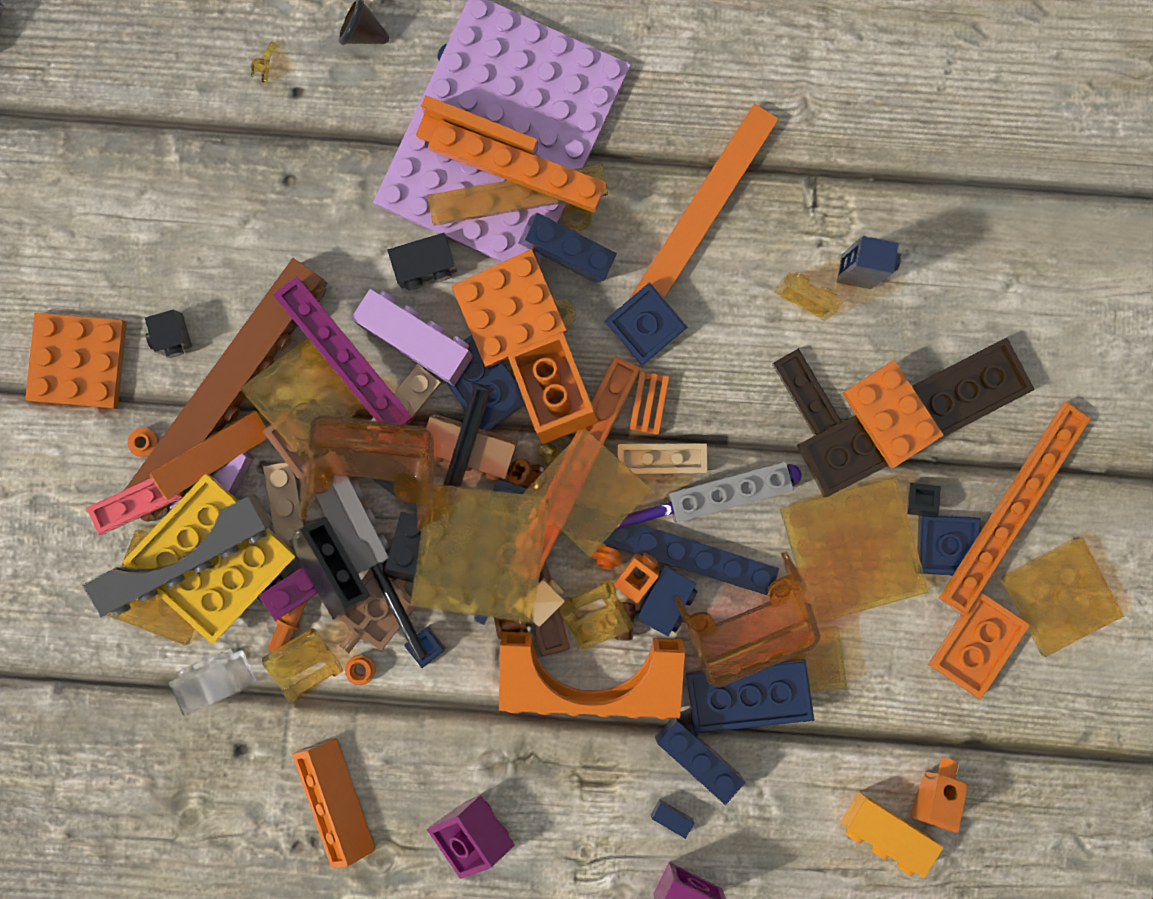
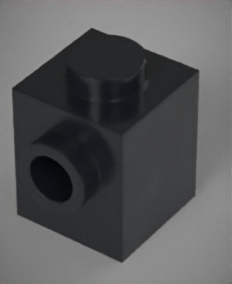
M172 309L145 317L148 329L146 340L150 349L154 350V352L166 355V358H173L183 355V350L192 347L182 313Z

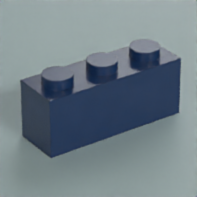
M538 212L530 216L518 244L528 249H533L534 252L595 283L605 281L617 255L612 250Z
M862 235L842 254L836 283L872 289L892 275L894 271L898 270L901 262V253H898L899 243Z
M671 718L655 736L657 744L724 805L746 783L737 770L679 718Z

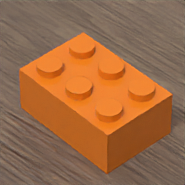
M563 332L507 354L535 431L542 444L598 423Z

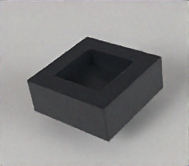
M910 483L907 514L937 518L940 507L941 486Z

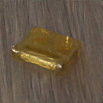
M611 580L599 583L597 588L574 598L566 597L565 602L559 607L581 650L629 632L633 628L630 618L616 595V587ZM599 599H603L606 606L580 617L576 612V609Z
M315 628L310 629L262 657V665L281 688L289 702L298 699L299 694L331 675L335 677L343 672L340 662ZM321 660L326 663L325 666L293 684L290 678Z

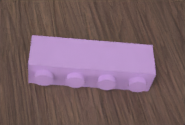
M369 289L350 319L362 329L455 386L473 358V355L467 350L469 345L456 336L451 340L443 335L445 330L436 323L429 321L426 324L419 320L421 315L406 305L402 309L395 305L396 299L385 291L381 290L378 294Z

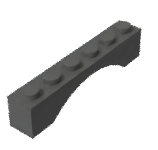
M252 494L222 509L205 540L192 553L180 561L168 566L152 569H135L119 566L83 584V587L100 617L112 613L115 618L130 610L131 606L129 603L137 598L143 603L159 594L156 588L166 583L168 588L185 580L186 578L183 574L187 571L194 569L195 573H198L213 565L210 560L213 557L221 554L224 559L239 551L240 549L237 544L247 539L252 544L267 536L264 530L273 525L256 495Z

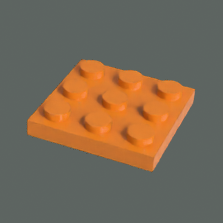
M533 249L452 285L480 356L487 368L507 360V354L556 334L568 332Z
M34 312L25 400L118 409L127 322L123 320Z

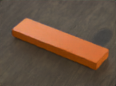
M252 411L149 473L164 499L169 500L198 482L206 473H213L240 454L247 452L268 439L263 433L266 426L257 411Z

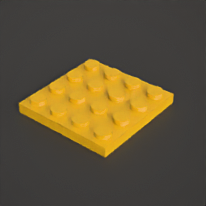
M206 473L122 563L129 568L152 569L168 566L180 561L192 553L205 540L213 528L219 512L239 500L213 476ZM269 528L264 530L267 536L250 544L247 539L237 544L240 550L224 559L221 554L210 559L213 565L198 573H195L194 569L187 571L183 574L186 579L170 588H168L166 583L156 588L159 593L157 595L213 645L297 556Z

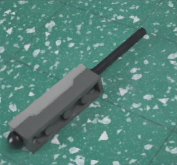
M321 444L311 446L307 451V460L310 462L301 465V470L324 516L330 523L357 573L360 574L368 569L371 570L416 659H422L428 654L383 568V562L388 560L387 553L390 552V547L383 535L378 537L373 527L377 525V521L370 508L364 510L360 499L364 498L357 482H350L346 474L350 471V468L344 456L338 457L335 450L329 452L328 448Z

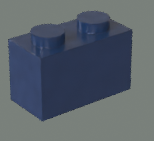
M662 565L659 577L650 587L635 618L639 622L669 637L671 631L676 633L684 618L680 614L685 604L688 606L692 604L698 590L694 589L696 585L694 581Z

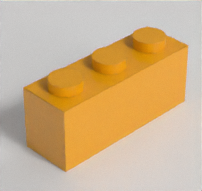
M860 791L840 821L847 829L845 833L847 836L859 844L863 840L873 846L871 851L884 860H887L888 857L893 858L898 862L896 866L911 877L916 873L925 879L944 848L934 838Z

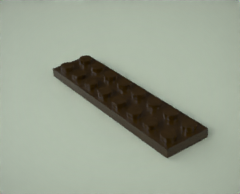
M1007 337L912 385L916 394L944 436L941 438L1035 390ZM856 415L797 444L824 498L889 466Z

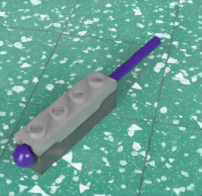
M780 462L667 493L669 503L572 529L573 536L576 541L671 514L674 522L678 523L794 491L793 487L801 481L802 473L796 465H786V462Z

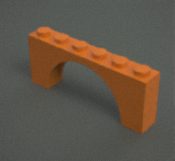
M502 632L500 643L499 711H507L513 714L537 712L542 715L566 713L571 716L591 714L600 717H609L611 715L627 716L629 718L657 717L663 720L680 718L685 657L683 639L652 638L649 655L636 674L615 687L589 691L567 686L547 672L536 655L532 633Z

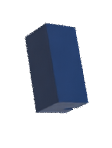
M659 799L651 813L652 820L685 839L694 825L693 818Z

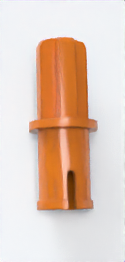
M308 601L276 621L278 625L268 645L270 651L280 655L286 652L294 631L299 629L297 624Z

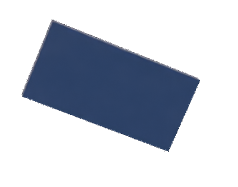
M806 659L686 673L694 733L815 721Z

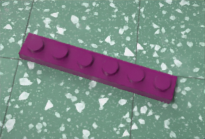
M297 276L273 294L389 436L413 418Z

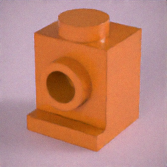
M636 553L618 575L613 586L638 604L659 577L661 570L657 568L658 561L647 553H644L643 556ZM639 568L645 575L642 577L637 576L635 569Z

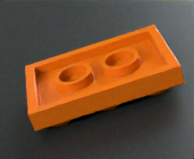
M895 360L884 365L842 393L890 468H895L944 436Z
M981 592L967 616L960 614L928 665L981 700L1030 625Z

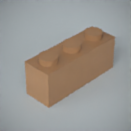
M438 414L430 416L420 451L427 453L426 457L433 461L443 462L444 459L451 461L463 422ZM479 429L466 471H471L473 468L482 471V475L488 479L497 481L500 478L505 479L519 441Z

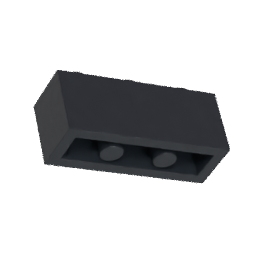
M326 517L300 528L290 539L289 542L333 620L358 608L371 597Z

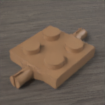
M369 569L361 580L371 597L358 608L339 617L351 631L341 645H339L342 649L347 646L345 649L347 653H350L360 639L370 642L382 652L400 629L379 585ZM389 578L409 617L419 603L406 593L403 587L406 581Z

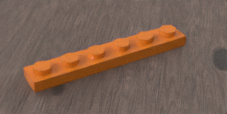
M439 120L428 145L431 152L593 213L596 212L606 188V182L442 120Z

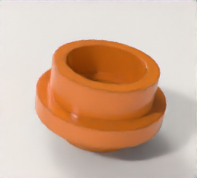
M137 428L128 437V448L131 453L138 457H148L159 443L156 433L149 428ZM141 437L146 439V445L143 448L138 445V440Z
M599 546L597 552H594L592 556L597 560V566L607 570H613L614 566L620 567L622 563L620 560L621 553L606 546Z
M365 655L352 657L345 667L347 679L355 685L369 683L376 671L372 659ZM357 665L365 666L366 673L364 675L356 672Z

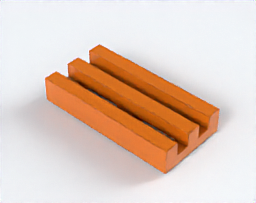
M640 371L629 430L659 435L669 376H660ZM646 379L650 380L643 423L640 426L636 424L644 381ZM657 381L662 383L654 427L651 428L648 425Z

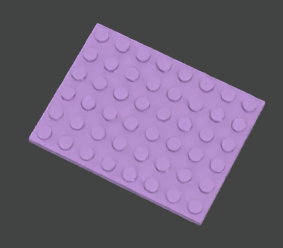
M468 0L373 201L374 205L437 234L445 233L448 239L500 263L530 250L518 244L530 216L538 212L559 223L568 203L431 152L428 148L429 142L416 136L424 115L421 104L425 95L533 137L538 142L535 156L582 173L630 70L631 64L490 0ZM535 252L540 264L543 256Z

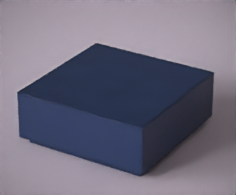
M429 626L418 633L428 654L427 656L417 660L408 642L404 644L421 668L425 667L446 650Z

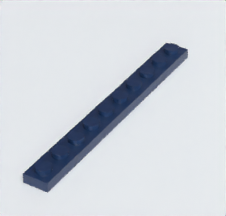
M496 480L488 507L532 521L545 494L506 481ZM574 503L562 531L573 534L572 529L611 519L616 516ZM634 524L587 537V539L634 554L639 553L641 556L647 553L659 562L770 597L780 569L641 524Z

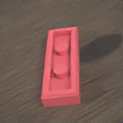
M152 478L86 509L98 535H104L182 499L184 494L182 491L169 500H165Z

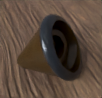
M355 0L343 22L339 34V43L341 45L387 44L390 39L388 33L366 6L364 0Z

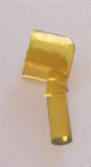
M271 41L264 55L252 61L251 77L256 72H262L261 82L268 80L269 62L277 47L276 42Z

